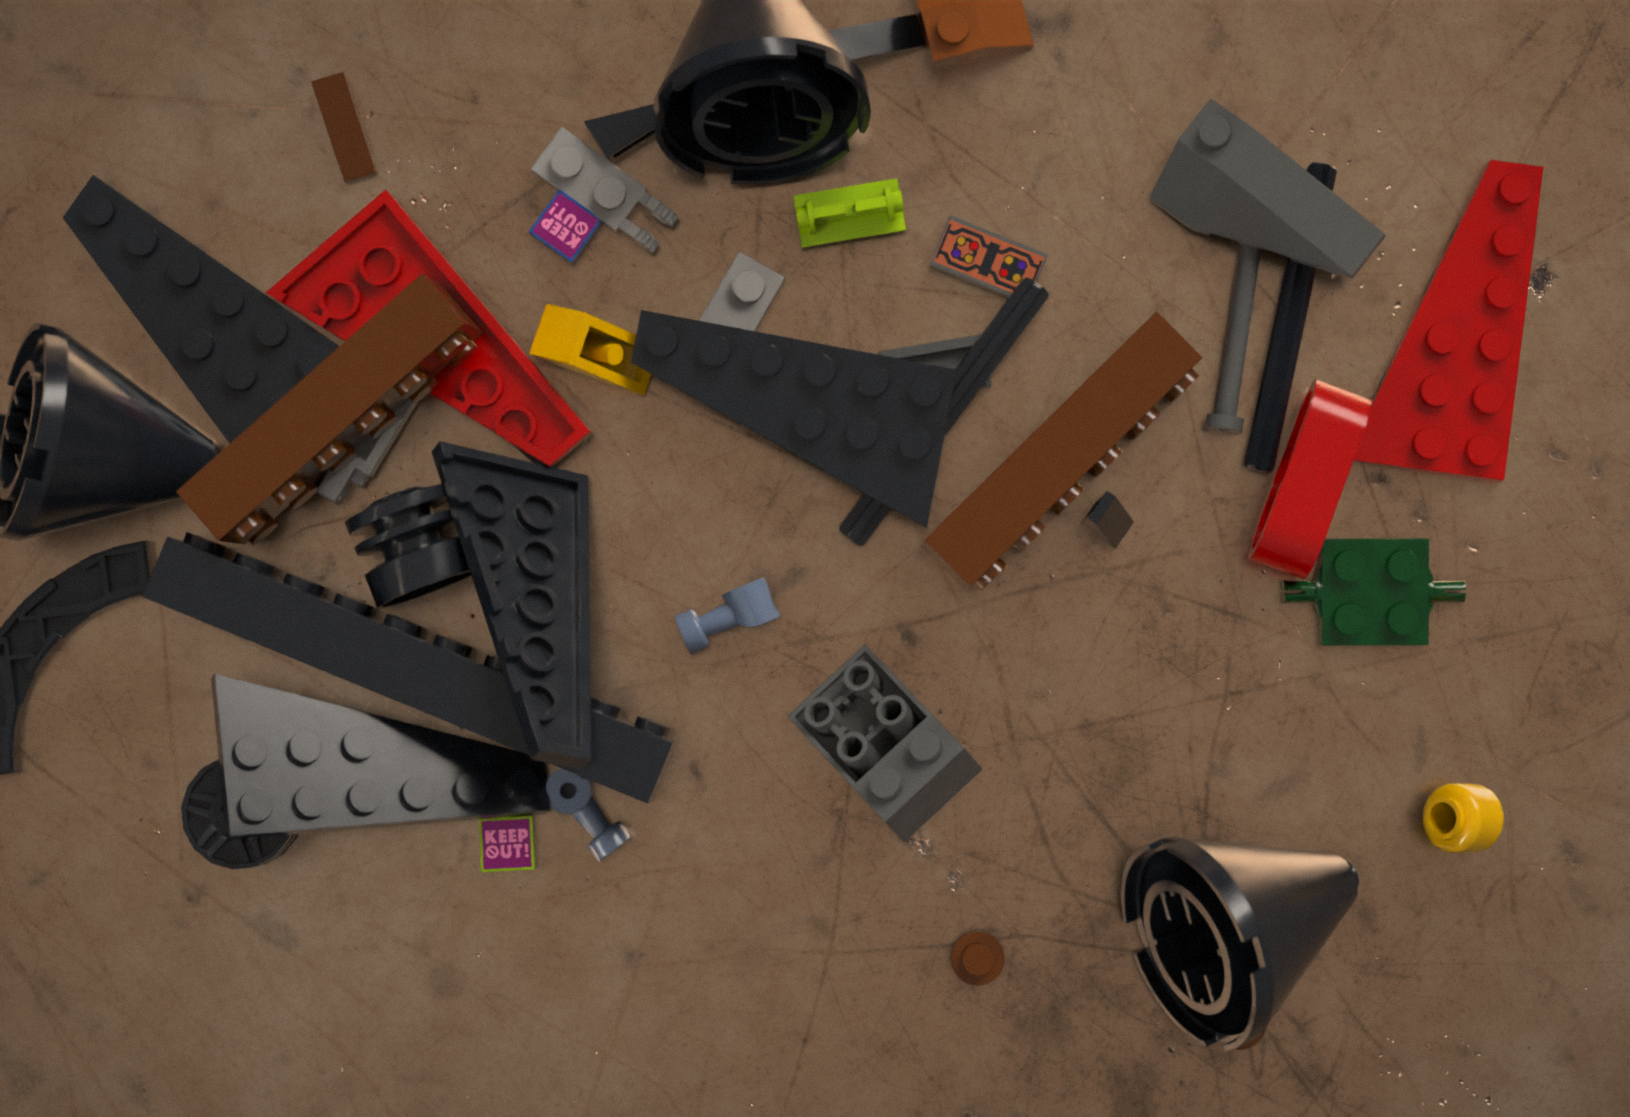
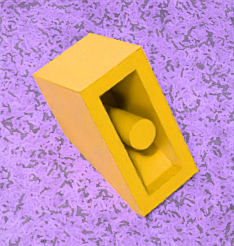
M546 304L529 354L566 370L645 396L652 376L651 373L631 363L636 334L586 312Z

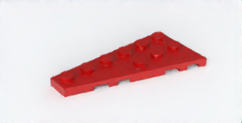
M1490 160L1486 164L1464 209L1458 227L1436 267V272L1426 293L1422 296L1387 368L1388 371L1379 390L1372 400L1369 418L1356 452L1354 463L1495 482L1504 481L1544 167Z
M386 189L265 292L305 318L346 341L419 275L424 274L442 285L483 332L474 341L478 345L477 350L466 361L457 367H453L449 363L434 377L438 384L430 392L432 395L550 467L555 466L592 434L587 425Z

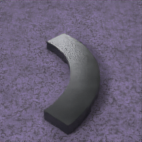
M144 540L116 546L81 560L53 579L50 578L17 607L0 628V775L19 773L17 750L23 709L32 685L50 655L66 637L96 614L116 604L143 596L153 572L150 541Z

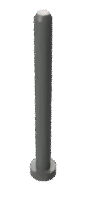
M1240 245L1215 413L1207 414L1205 428L1208 430L1230 434H1241L1243 430L1244 419L1236 415L1261 248L1258 247L1255 250Z

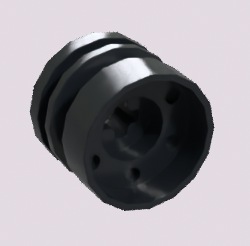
M442 484L430 487L416 486L390 494L374 501L364 511L345 521L350 536L375 533V536L354 547L358 556H371L382 553L385 562L377 565L365 574L378 609L419 598L471 576L459 536L445 539L442 532L455 524L450 509L437 513L434 511V509L448 503Z
M219 759L203 767L187 786L181 806L183 830L193 849L212 864L232 870L269 864L290 853L304 835L291 834L226 840Z

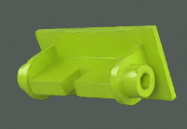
M897 178L793 195L802 248L906 231L903 199Z

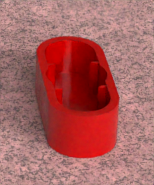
M1317 379L1313 380L1296 416L1257 523L1249 549V560L1303 580L1308 577L1325 541L1362 439L1371 410V399Z

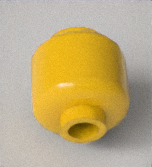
M1449 783L1437 788L1428 797L1423 808L1422 822L1429 840L1442 851L1449 853H1478L1489 849L1499 839L1503 829L1504 813L1499 799L1486 787L1478 784Z

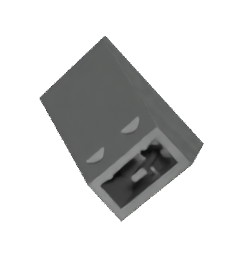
M866 645L862 646L787 716L903 842L909 839L982 770L967 750Z

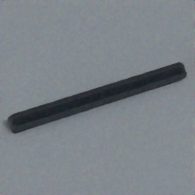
M1312 162L1308 166L1307 172L1333 192L1337 174L1336 168L1329 164ZM1288 257L1245 459L1246 468L1262 473H1270L1275 468L1317 269L1294 262L1290 257Z
M1025 277L1021 280L957 366L945 436L1048 299L1049 293L1033 279ZM863 493L840 524L839 530L851 541L862 546L866 544L892 508Z

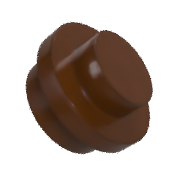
M979 931L970 932L960 937L954 944L951 952V965L955 974L963 982L975 986L986 985L1000 975L1004 966V952L1000 943L990 934Z

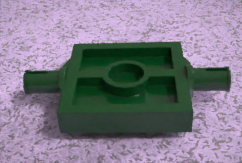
M1325 538L1319 553V566L1315 573L1314 581L1283 580L1281 589L1284 591L1302 590V593H1281L1283 603L1314 602V607L1319 617V644L1322 646L1429 645V614L1433 607V602H1465L1466 593L1444 592L1445 590H1466L1464 579L1433 580L1429 569V538Z

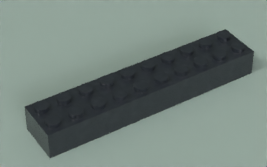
M186 532L183 541L167 536L142 597L529 755L498 657L487 655L484 663L469 657L473 647L439 634L436 635L434 642L420 637L424 627L395 615L386 614L384 622L371 617L374 607L338 593L334 601L321 597L325 589L324 586L286 573L283 581L272 577L275 566L248 555L236 552L234 560L223 557L227 547L202 536ZM590 696L591 761L583 769L557 764L552 765L647 804L654 801L677 744L676 741L667 738L670 728L642 716H638L635 724L618 718L620 707Z

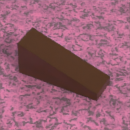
M341 72L311 81L344 182L349 183L377 174L348 78Z

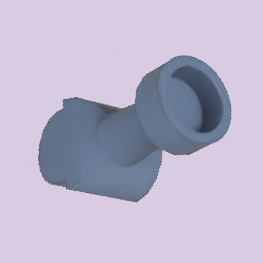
M765 577L723 594L722 598L725 603L698 617L693 609L674 616L691 655L708 648V636L739 626L759 627L781 617L779 610H776L770 596L772 594Z
M562 768L550 775L546 784L548 796L553 802L550 806L557 812L571 814L593 837V840L588 844V849L598 862L632 837L622 822L617 821L612 825L609 824L592 797L594 786L591 780Z

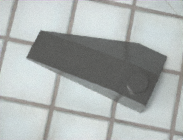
M1211 98L1178 139L1150 196L1151 202L1192 231L1209 236L1211 233L1238 241L1242 246L1257 250V247L1290 257L1294 262L1351 279L1354 278L1385 238V234L1272 142Z

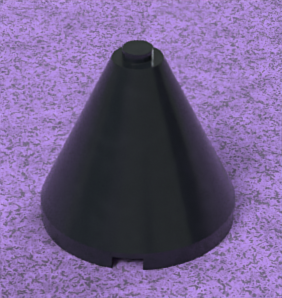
M702 0L659 87L653 105L656 139L667 158L683 170L701 178L705 175L704 167L729 172L731 184L738 185L784 182L824 169L850 152L848 139L858 128L860 133H865L871 116L868 86L863 73L803 0Z
M35 323L27 331L17 351L7 381V385L14 386L7 413H0V526L4 527L0 530V538L22 541L181 499L176 491L219 453L215 452L212 440L63 329Z
M1164 837L1138 848L1126 863L1121 882L1123 922L1129 923L1134 920L1137 922L1144 948L1132 954L1149 990L1168 1017L1197 1043L1207 1047L1216 1042L1224 1043V1051H1228L1256 1039L1266 1029L1356 900L1359 878L1350 862L1333 853L1183 837Z

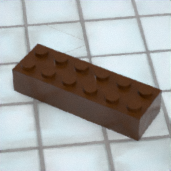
M424 274L419 275L176 492L218 541L244 545L248 541L253 545L259 543L277 527L278 523L274 518L289 505L292 509L300 507L316 493L318 488L314 483L327 471L330 470L335 474L351 463L358 454L354 448L369 434L373 438H377L386 432L398 419L394 412L405 402L411 399L413 403H416L429 394L438 384L434 377L449 363L453 367H457L466 361L477 350L478 345L474 341L483 332L442 285Z
M1156 311L923 541L921 547L965 591L974 583L981 590L984 589L1007 566L1000 557L1011 546L1019 553L1025 549L1046 528L1039 519L1050 508L1056 515H1059L1084 490L1077 481L1087 471L1096 478L1123 452L1116 443L1125 434L1134 441L1161 414L1154 405L1162 397L1171 404L1200 376L1193 367L1203 357Z

